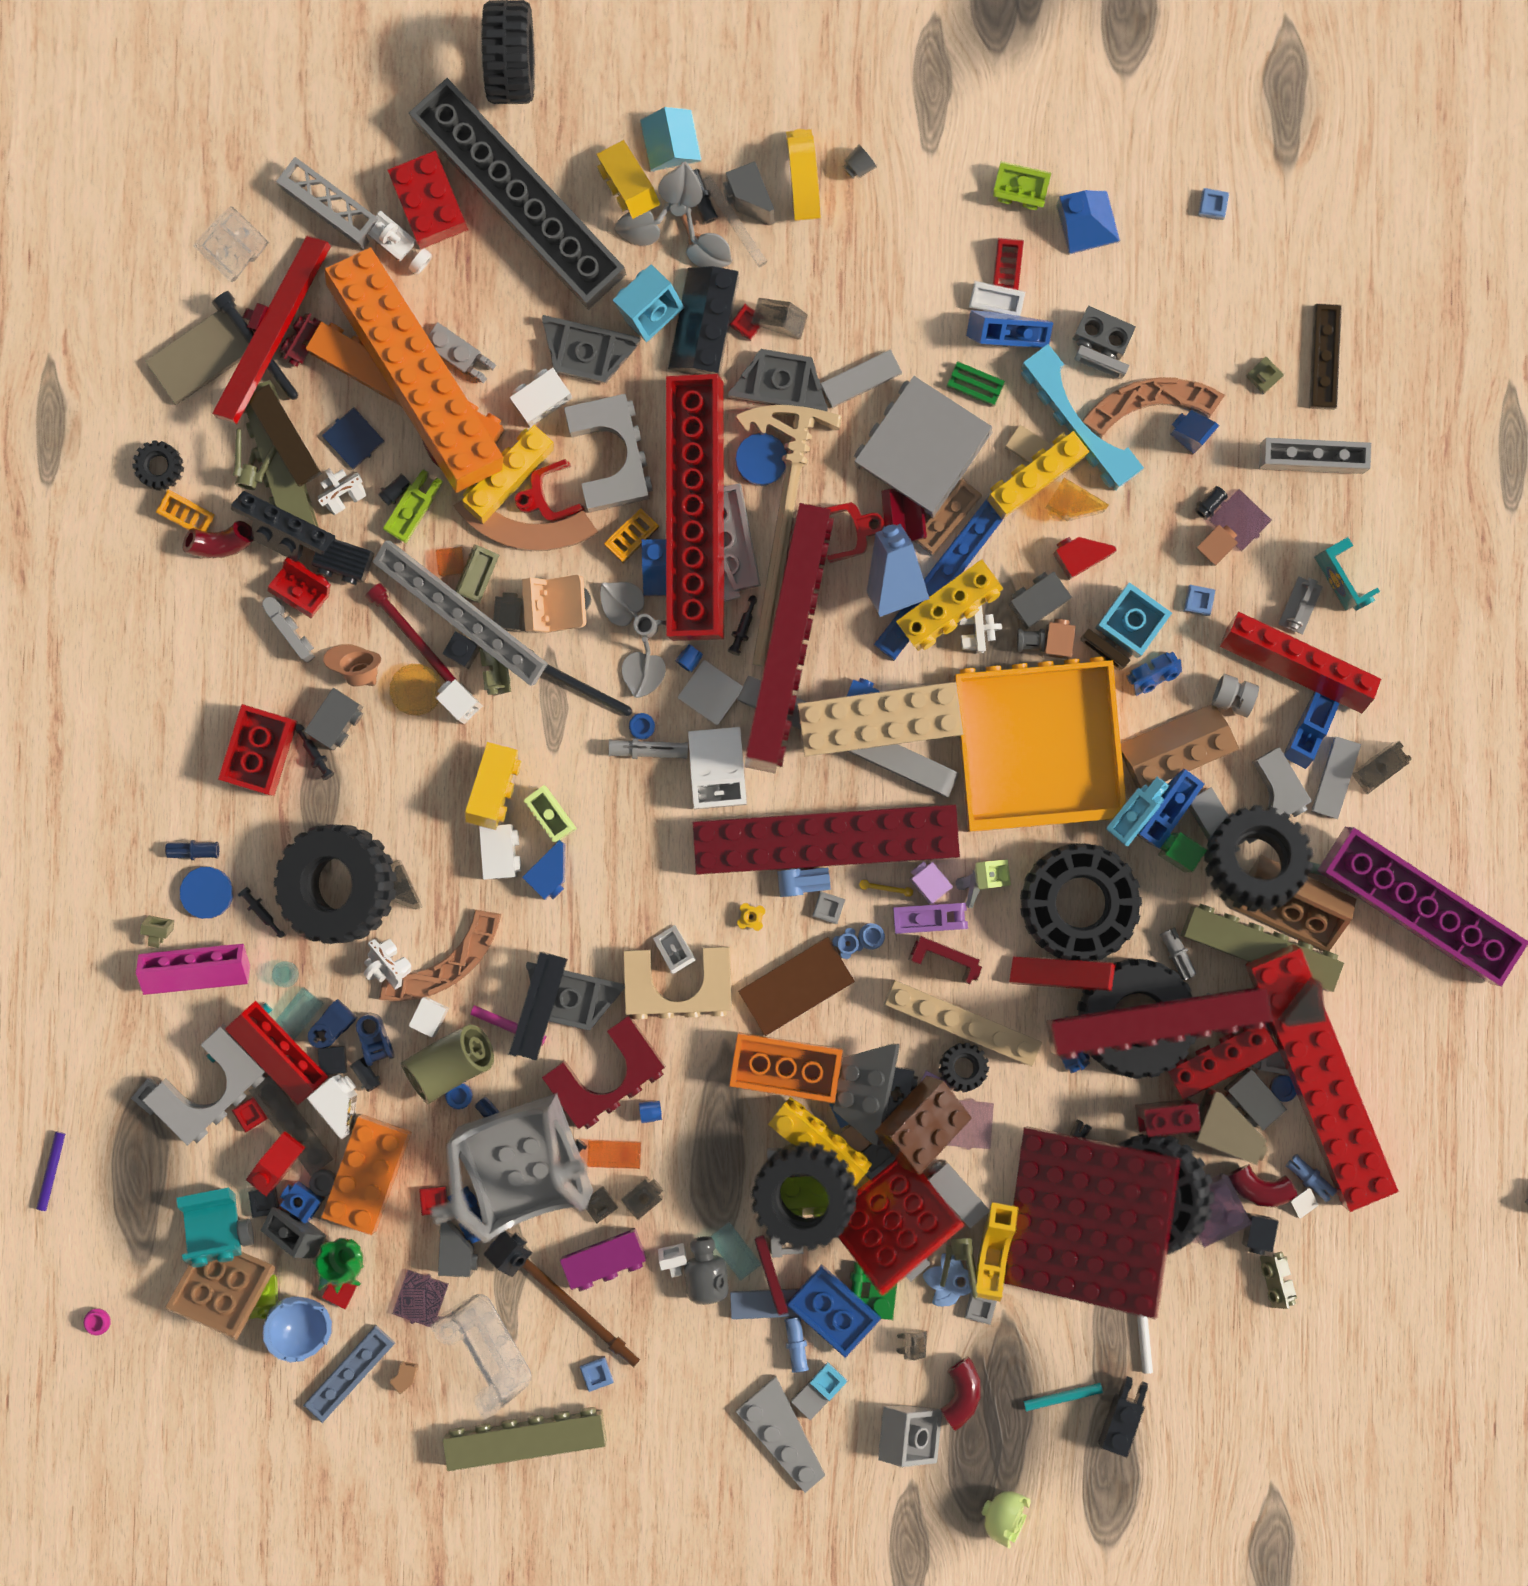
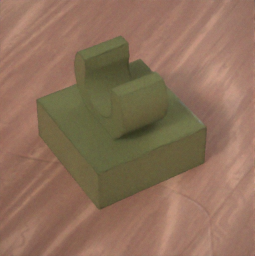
M1267 356L1246 375L1263 395L1284 376Z
M148 916L141 924L140 934L149 936L148 946L159 948L160 943H163V940L173 931L174 920Z

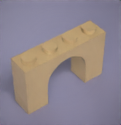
M730 947L703 948V984L696 995L684 1001L669 1000L663 997L655 988L652 979L651 950L624 951L626 1015L632 1014V1019H648V1014H658V1018H674V1013H684L685 1017H700V1012H711V1016H727V1011H732Z

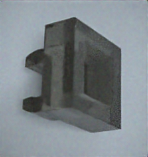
M604 1186L591 1195L586 1210L596 1224L618 1209V1205Z
M914 1330L897 1335V1338L905 1340V1347L896 1348V1352L904 1354L905 1360L914 1361L926 1358L927 1331Z

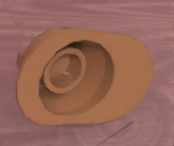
M343 644L328 650L324 655L323 662L327 668L340 673L347 684L351 686H375L378 666L382 658L376 652L356 645Z

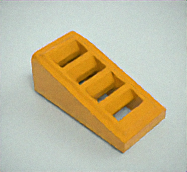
M167 489L156 510V513L188 530L196 528L194 525L202 513L206 516L198 530L205 532L215 516L212 512ZM174 498L177 501L172 511L168 513L166 509L171 499ZM183 503L186 507L181 517L177 518L175 515ZM191 508L196 511L188 524L184 521Z
M640 508L604 545L624 564L642 545V540H647L660 526ZM639 518L650 527L647 531L636 522ZM633 525L642 536L638 538L629 528ZM624 533H627L635 541L632 545L622 536ZM618 540L627 548L625 552L615 544Z

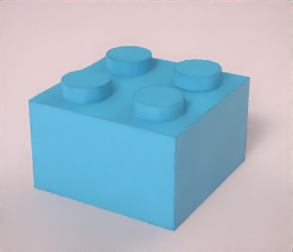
M649 265L645 270L640 271L636 278L627 287L622 288L613 299L626 323L646 343L684 308L672 284L653 265Z
M1129 582L1117 596L1095 629L1134 657L1139 658L1156 637L1172 612Z

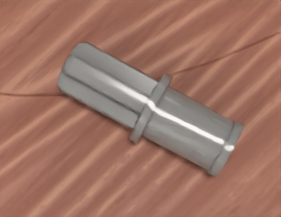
M1174 927L1161 933L1160 936L1170 954L1168 958L1173 959L1181 978L1187 980L1195 976L1196 971L1186 953L1188 949L1184 948L1176 928Z

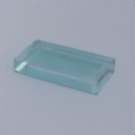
M302 987L276 1019V1022L295 1040L324 1003L305 987Z
M730 1221L710 1236L715 1241V1248L740 1281L761 1265L759 1259Z

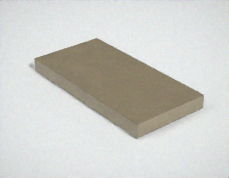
M217 311L145 362L172 401L177 405L240 362L249 343L228 315L223 314L222 311Z

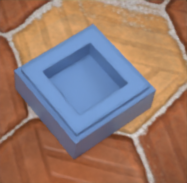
M1203 188L1198 216L1224 220L1229 192Z
M1189 585L1184 611L1210 616L1216 590Z
M605 1357L580 1365L588 1392L614 1383Z

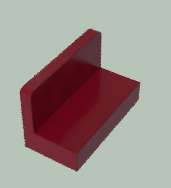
M895 489L882 490L885 527L901 524L911 542L926 539L924 509Z

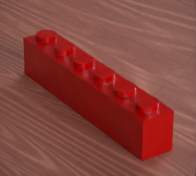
M1239 611L1228 625L1220 647L1361 714L1375 699L1381 682V678Z

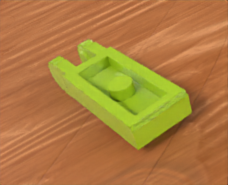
M424 469L419 473L414 483L409 485L383 527L384 531L406 544L443 482L441 479L436 478L431 483L426 494L421 492L419 489L427 480L429 474Z

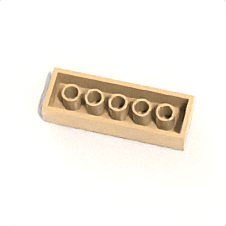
M956 682L797 704L804 757L964 735Z

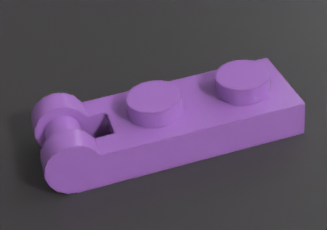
M966 903L893 907L895 934L968 929V921H965L964 912L967 911ZM954 911L955 922H947V912Z

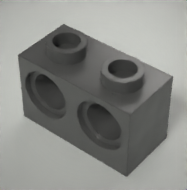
M1088 305L1073 340L1077 341L1078 346L1083 345L1090 349L1093 348L1106 356L1121 360L1136 326ZM1085 326H1095L1097 328L1098 334H1087L1085 331ZM1109 336H1118L1121 339V345H1112L1109 342Z

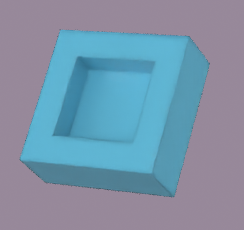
M829 1362L810 1380V1384L829 1401L847 1383V1379Z

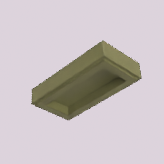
M474 544L455 591L465 598L480 603L499 554Z

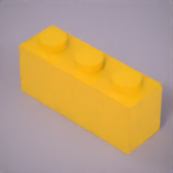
M624 140L596 154L600 165L596 167L602 179H608L606 184L613 196L618 195L616 200L622 212L627 210L631 218L634 219L660 205L651 182Z
M487 742L465 811L466 823L496 830L498 823L504 822L507 807L504 806L506 798L511 799L514 789V783H511L513 775L518 776L521 767V760H518L517 749Z

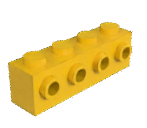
M535 425L530 429L525 428L516 439L518 442L512 448L507 447L502 452V471L480 481L476 486L474 484L469 486L463 493L464 498L462 501L464 508L482 524L554 451V442Z
M1074 431L1069 435L1065 433L1059 435L1052 441L1054 446L1048 451L1042 448L1031 457L1032 463L1026 467L1024 464H1021L1011 472L1012 478L1006 482L1001 479L990 488L992 493L987 498V501L1002 520L1087 456L1089 450Z
M981 559L896 622L918 651L921 649L926 650L936 643V638L941 634H949L956 629L957 623L963 618L969 619L979 611L978 607L985 602L991 603L1001 595L1000 591L1003 590V587L983 559Z
M789 1097L768 1123L771 1128L795 1146H798L800 1142H809V1146L814 1147L818 1143L824 1145V1151L830 1152L832 1149L837 1152L836 1158L839 1161L844 1159L848 1164V1173L853 1172L855 1177L854 1186L858 1184L872 1165L862 1153L852 1148L844 1138L835 1134L822 1120L813 1116L800 1102L795 1101L792 1097Z

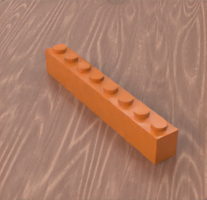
M321 322L305 349L312 356L401 406L361 340L354 335L352 338L347 337L343 334L344 330L332 322L329 326ZM469 402L491 438L497 444L505 431L502 425H500L501 420L490 413L486 416L479 413V407Z

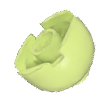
M1010 1491L998 1494L993 1501L987 1500L982 1515L986 1516L984 1526L990 1538L1010 1548V1541L1013 1543L1016 1541L1024 1525L1027 1515L1022 1512L1024 1506L1030 1507V1499Z

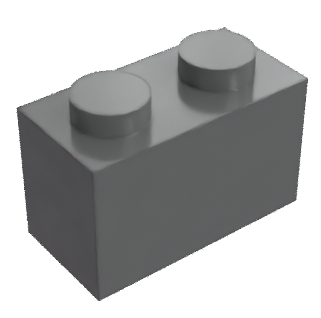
M1046 572L1042 573L1032 580L1035 585L1026 590L1025 587H1022L1011 595L1013 600L1010 601L1009 606L1026 630L1072 598L1055 572L1049 575Z
M333 688L304 732L330 749L335 750L337 746L341 748L348 739L347 731L351 725L356 726L362 718L363 713L361 710L363 706Z
M1246 1068L1224 1088L1228 1093L1225 1098L1236 1109L1240 1107L1244 1111V1117L1254 1128L1257 1126L1264 1131L1287 1110L1252 1069Z

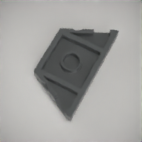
M546 315L542 316L555 372L606 384L641 342V337Z
M760 349L753 358L752 363L745 369L738 382L731 388L728 394V398L769 405L801 406L828 411L813 358L808 356Z
M527 962L526 969L528 970L531 983L536 963ZM564 970L549 1021L590 1031L625 989V984Z
M889 1044L843 1057L833 1110L873 1145L881 1144L880 1138L874 1131L886 1119L900 1044Z

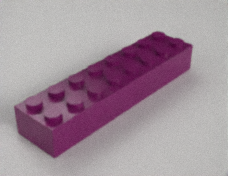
M1344 827L1317 870L1489 984L1502 987L1528 946L1526 939L1355 827Z

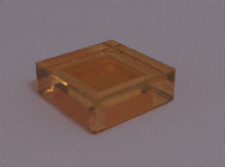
M462 547L436 550L438 574L440 577L462 574L465 567Z

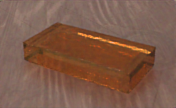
M588 1140L587 1167L640 1169L641 1142Z

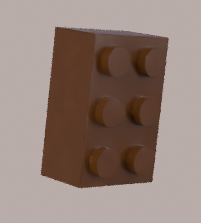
M926 1076L874 1132L903 1169L920 1175L972 1117L943 1080Z

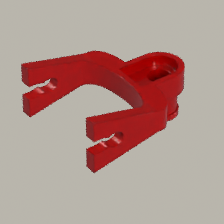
M563 459L533 471L531 475L532 488L521 491L515 496L517 508L525 513L540 510L543 517L549 521L568 517L582 510L586 511L585 507L579 503L559 512H553L544 496L543 477L546 474L571 467L570 462ZM529 497L527 504L522 505V499Z
M852 502L827 507L831 509L830 515L847 511L853 518L857 532L855 549L827 555L828 561L834 563L864 554L867 550V537L874 536L876 532L882 531L885 527L882 516L878 513H869L861 516L858 507ZM872 522H879L878 528H870Z

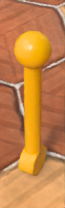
M865 879L859 883L860 888L863 890L872 888L902 893L906 897H911L914 893L911 887L904 889L873 884Z

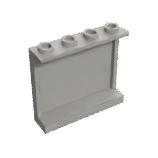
M913 376L910 382L906 380L898 392L900 396L895 403L891 402L884 411L886 417L881 424L876 423L869 433L871 438L867 444H862L857 449L854 458H856L855 465L856 468H863L922 507L926 514L934 518L991 436L992 426L919 378Z

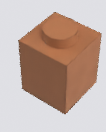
M1217 525L1196 549L1216 566L1237 545L1238 542L1234 539L1237 534L1227 525L1223 528Z
M1054 619V623L1049 622L1046 628L1043 656L1070 659L1072 657L1076 626L1069 625L1070 621L1064 619Z

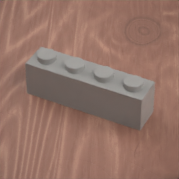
M1265 438L1260 443L1259 469L1364 474L1371 467V443Z

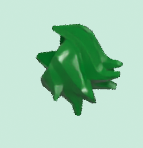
M338 1238L334 1242H326L320 1246V1254L313 1260V1264L318 1271V1290H321L327 1284H331L338 1294L344 1283L360 1286L361 1283L356 1278L364 1267L363 1252L356 1241Z

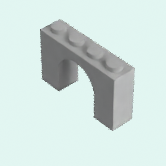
M626 394L564 407L571 437L607 431L619 436L627 446V459L618 473L608 478L581 483L588 512L591 513L650 499L648 492L653 491L650 476L645 477L642 468L647 466L644 450L639 451L637 441H642L638 425L633 426L631 416L636 415L633 401H627Z
M1280 747L1271 750L1252 762L1268 789V807L1277 808L1276 813L1280 815L1286 812L1289 815L1292 814L1293 817L1308 810L1305 805L1311 803L1312 800ZM1212 787L1198 793L1189 806V810L1208 841L1220 823L1229 815ZM1248 838L1241 840L1235 847V853L1240 850L1239 844L1246 840L1250 844L1258 839Z
M224 1023L201 1044L220 1064L226 1074L227 1086L222 1098L211 1104L193 1103L186 1099L165 1078L142 1100L187 1146L193 1140L198 1143L208 1134L206 1128L212 1122L217 1125L227 1115L224 1110L231 1104L236 1107L247 1096L244 1093L245 1090L250 1086L255 1089L266 1078L263 1075L265 1070L225 1030L227 1026Z
M938 1161L927 1171L930 1174L927 1179L969 1228H972L989 1212L988 1207L947 1161H944L942 1164ZM926 1258L906 1275L910 1282L930 1265L929 1260Z

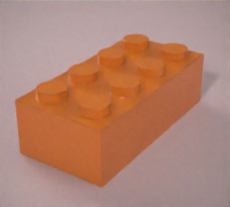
M738 1032L730 1087L835 1103L843 1050L842 1048Z
M363 1114L358 1116L321 1218L373 1235L377 1231L412 1132Z

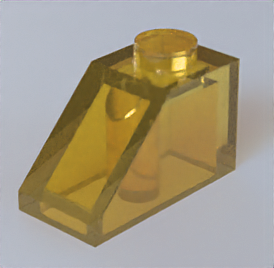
M1064 477L1045 508L1049 510L1048 514L1058 521L1064 519L1068 522L1101 514L1107 509L1109 504Z

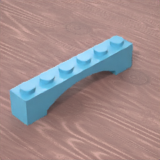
M1047 344L1023 362L1021 375L1029 385L1033 383L1039 391L1037 395L1044 405L1049 404L1054 410L1053 416L1061 426L1065 425L1070 432L1074 431L1089 450L1085 457L1092 467L1097 466L1102 473L1100 477L1105 485L1109 488L1113 487L1116 491L1139 474L1144 467L1128 447L1122 450L1108 444L1095 435L1081 421L1073 410L1062 384L1060 370L1064 363L1051 346Z

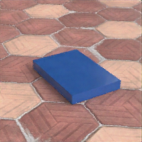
M822 1264L786 1303L793 1312L844 1358L852 1352L881 1320V1317Z

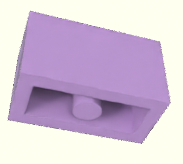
M922 862L911 871L913 877L909 880L929 904H933L953 887L933 862L928 864Z

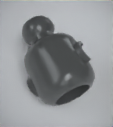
M702 1236L694 1238L691 1241L690 1248L695 1258L690 1259L684 1268L687 1296L695 1304L720 1302L726 1298L729 1291L725 1260L720 1256L713 1255L715 1241L712 1237Z

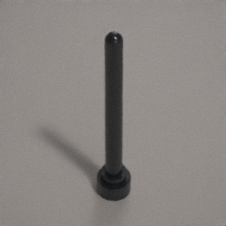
M229 291L223 292L212 301V304L218 312L222 311L223 314L228 315L246 341L250 343L254 335L253 331L247 327V323L236 310L235 298ZM272 358L267 369L291 400H296L298 398L297 390Z
M547 665L543 671V674L625 716L632 714L630 706L550 665Z

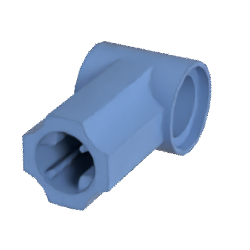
M828 868L777 871L780 897L831 890Z

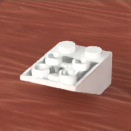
M740 727L688 731L694 809L747 805Z

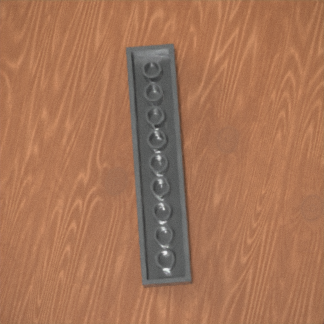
M448 78L409 112L413 123L588 310L626 276L625 267Z

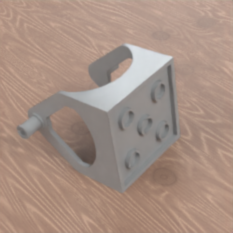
M557 1093L458 1126L447 1144L452 1199L451 1202L432 1207L431 1210L432 1216H437L434 1219L437 1225L441 1222L457 1218L462 1225L484 1243L489 1242L493 1237L506 1229L541 1214L566 1208H577L579 1211L585 1210L593 1188L587 1175L586 1165L580 1157ZM459 1157L473 1183L481 1210L482 1222L469 1211L464 1199Z

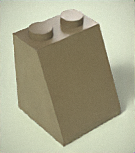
M1207 1088L1198 1109L1201 1129L1200 1131L1190 1132L1188 1137L1257 1165L1259 1160L1262 1161L1267 1152L1266 1139L1221 1093Z

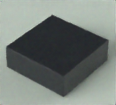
M345 1046L318 1049L319 1068L326 1075L348 1072Z
M276 1187L267 1196L258 1190L248 1192L252 1218L267 1216L272 1207L279 1209Z

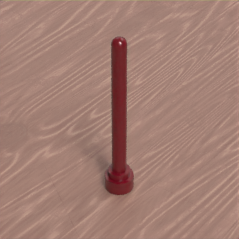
M381 583L371 588L365 594L367 600L376 606L380 605L445 682L449 680L452 683L456 680L455 676L388 600L389 596L386 594V588Z

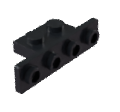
M243 491L231 504L232 511L253 520L250 539L296 562L302 556L303 546L323 555L335 541V535L246 491Z

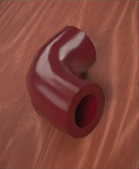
M236 521L231 527L220 532H205L191 528L184 538L182 548L185 553L198 557L225 558L238 554L254 541L250 539L252 527L244 521Z
M1250 1164L1242 1166L1226 1176L1238 1194L1256 1206L1275 1208L1291 1203L1298 1196L1295 1187L1286 1175L1273 1181H1266L1259 1178L1253 1172Z
M969 1356L958 1361L947 1371L953 1380L955 1393L952 1400L941 1408V1412L954 1431L961 1428L975 1414L981 1398L980 1377Z

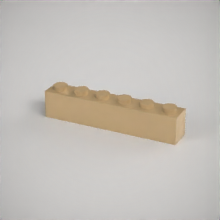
M893 980L884 1002L885 1005L1029 1066H1033L1042 1042L896 980Z

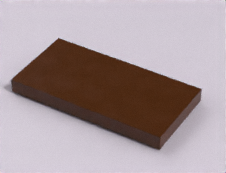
M826 937L738 992L763 1034L767 1036L855 981L830 939Z

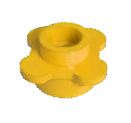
M743 903L740 906L741 917L737 921L738 926L741 929L749 927L755 931L761 930L763 928L761 922L762 915L765 914V908L761 905L753 907L748 903ZM751 914L754 916L752 920L749 919V915Z

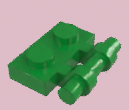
M855 1261L854 1270L850 1273V1280L852 1281L851 1291L876 1312L881 1319L893 1320L897 1284L882 1295ZM863 1282L870 1283L869 1297L861 1296Z

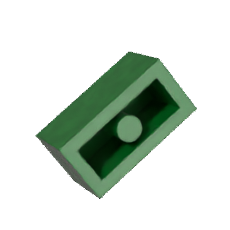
M1181 832L1168 836L1161 846L1158 856L1183 872H1193L1207 849Z

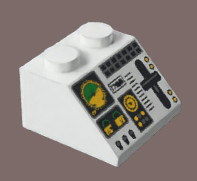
M339 1074L331 1077L307 1099L342 1139L350 1135L354 1128L357 1093L354 1090L356 1088L354 1082L347 1075L343 1077Z

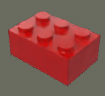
M436 150L388 169L420 249L469 230Z
M241 704L218 780L275 796L298 721Z

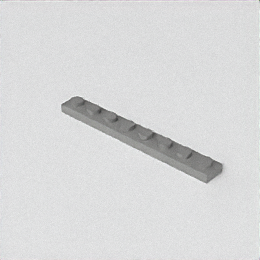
M389 540L383 543L373 560L376 566L530 686L536 684L548 665L547 662Z

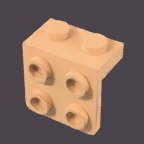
M581 575L549 580L536 578L522 579L525 631L550 633L582 628L586 625L584 582Z

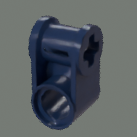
M337 999L309 1030L308 1041L316 1048L331 1046L355 1022L357 1016ZM318 1031H326L324 1035L326 1041H317L319 1038Z
M368 1013L362 1016L357 1021L356 1031L367 1065L371 1066L373 1062L387 1057L393 1059V1047L381 1017L375 1013ZM366 1019H371L375 1022L376 1030L370 1033L364 1029L363 1024ZM383 1049L382 1051L373 1053V1051Z

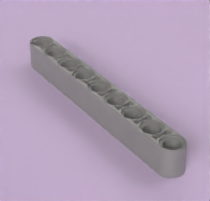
M748 676L737 700L756 709L762 681ZM796 698L793 716H787V720L792 721L791 726L800 729L797 704L805 703L806 701ZM898 744L847 751L949 798L959 776L958 772Z

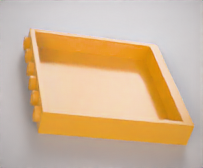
M1106 657L1090 658L1088 663H1080L1079 659L1064 660V665H1054L1053 661L1038 662V667L1028 668L1027 663L1014 664L1012 669L1001 670V666L985 667L986 672H975V668H965L959 670L960 674H955L954 682L957 683L964 734L959 736L968 832L1112 820L1126 804L1113 660L1106 661Z

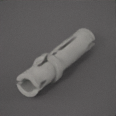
M633 738V741L609 739V756H632V759H638V757L687 759L688 742L638 741L637 738Z

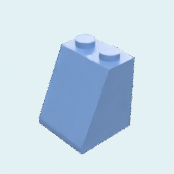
M901 524L888 525L882 531L875 534L867 594L879 617L929 599L914 546Z

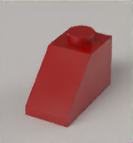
M1068 537L1056 544L1058 549L1053 554L1070 580L1113 555L1117 549L1113 545L1082 537H1077L1074 540Z
M284 1131L259 1160L245 1180L263 1195L267 1196L281 1182L306 1147Z

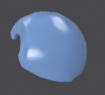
M304 1297L284 1298L269 1310L264 1321L263 1340L268 1351L276 1358L287 1362L304 1361V1359L316 1354L325 1344L327 1345L332 1333V1320L327 1309L315 1300Z

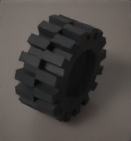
M154 440L151 444L148 442L144 443L145 447L143 449L139 447L137 449L139 454L133 457L135 464H132L136 471L134 472L135 476L151 489L160 490L163 488L167 490L170 485L174 487L177 484L175 481L182 478L180 473L184 472V467L182 466L184 462L180 457V453L163 441L158 442ZM156 456H163L168 462L167 470L161 475H154L149 470V463Z
M970 1043L956 1044L949 1048L942 1055L943 1058L940 1059L939 1064H941V1067L939 1068V1073H942L941 1080L946 1081L949 1088H954L953 1091H962V1093L972 1091L982 1085V1082L987 1078L986 1074L989 1072V1067H987L988 1058H984V1051H979L976 1045L971 1046ZM967 1058L972 1062L973 1073L970 1077L963 1078L955 1072L954 1065L957 1059Z

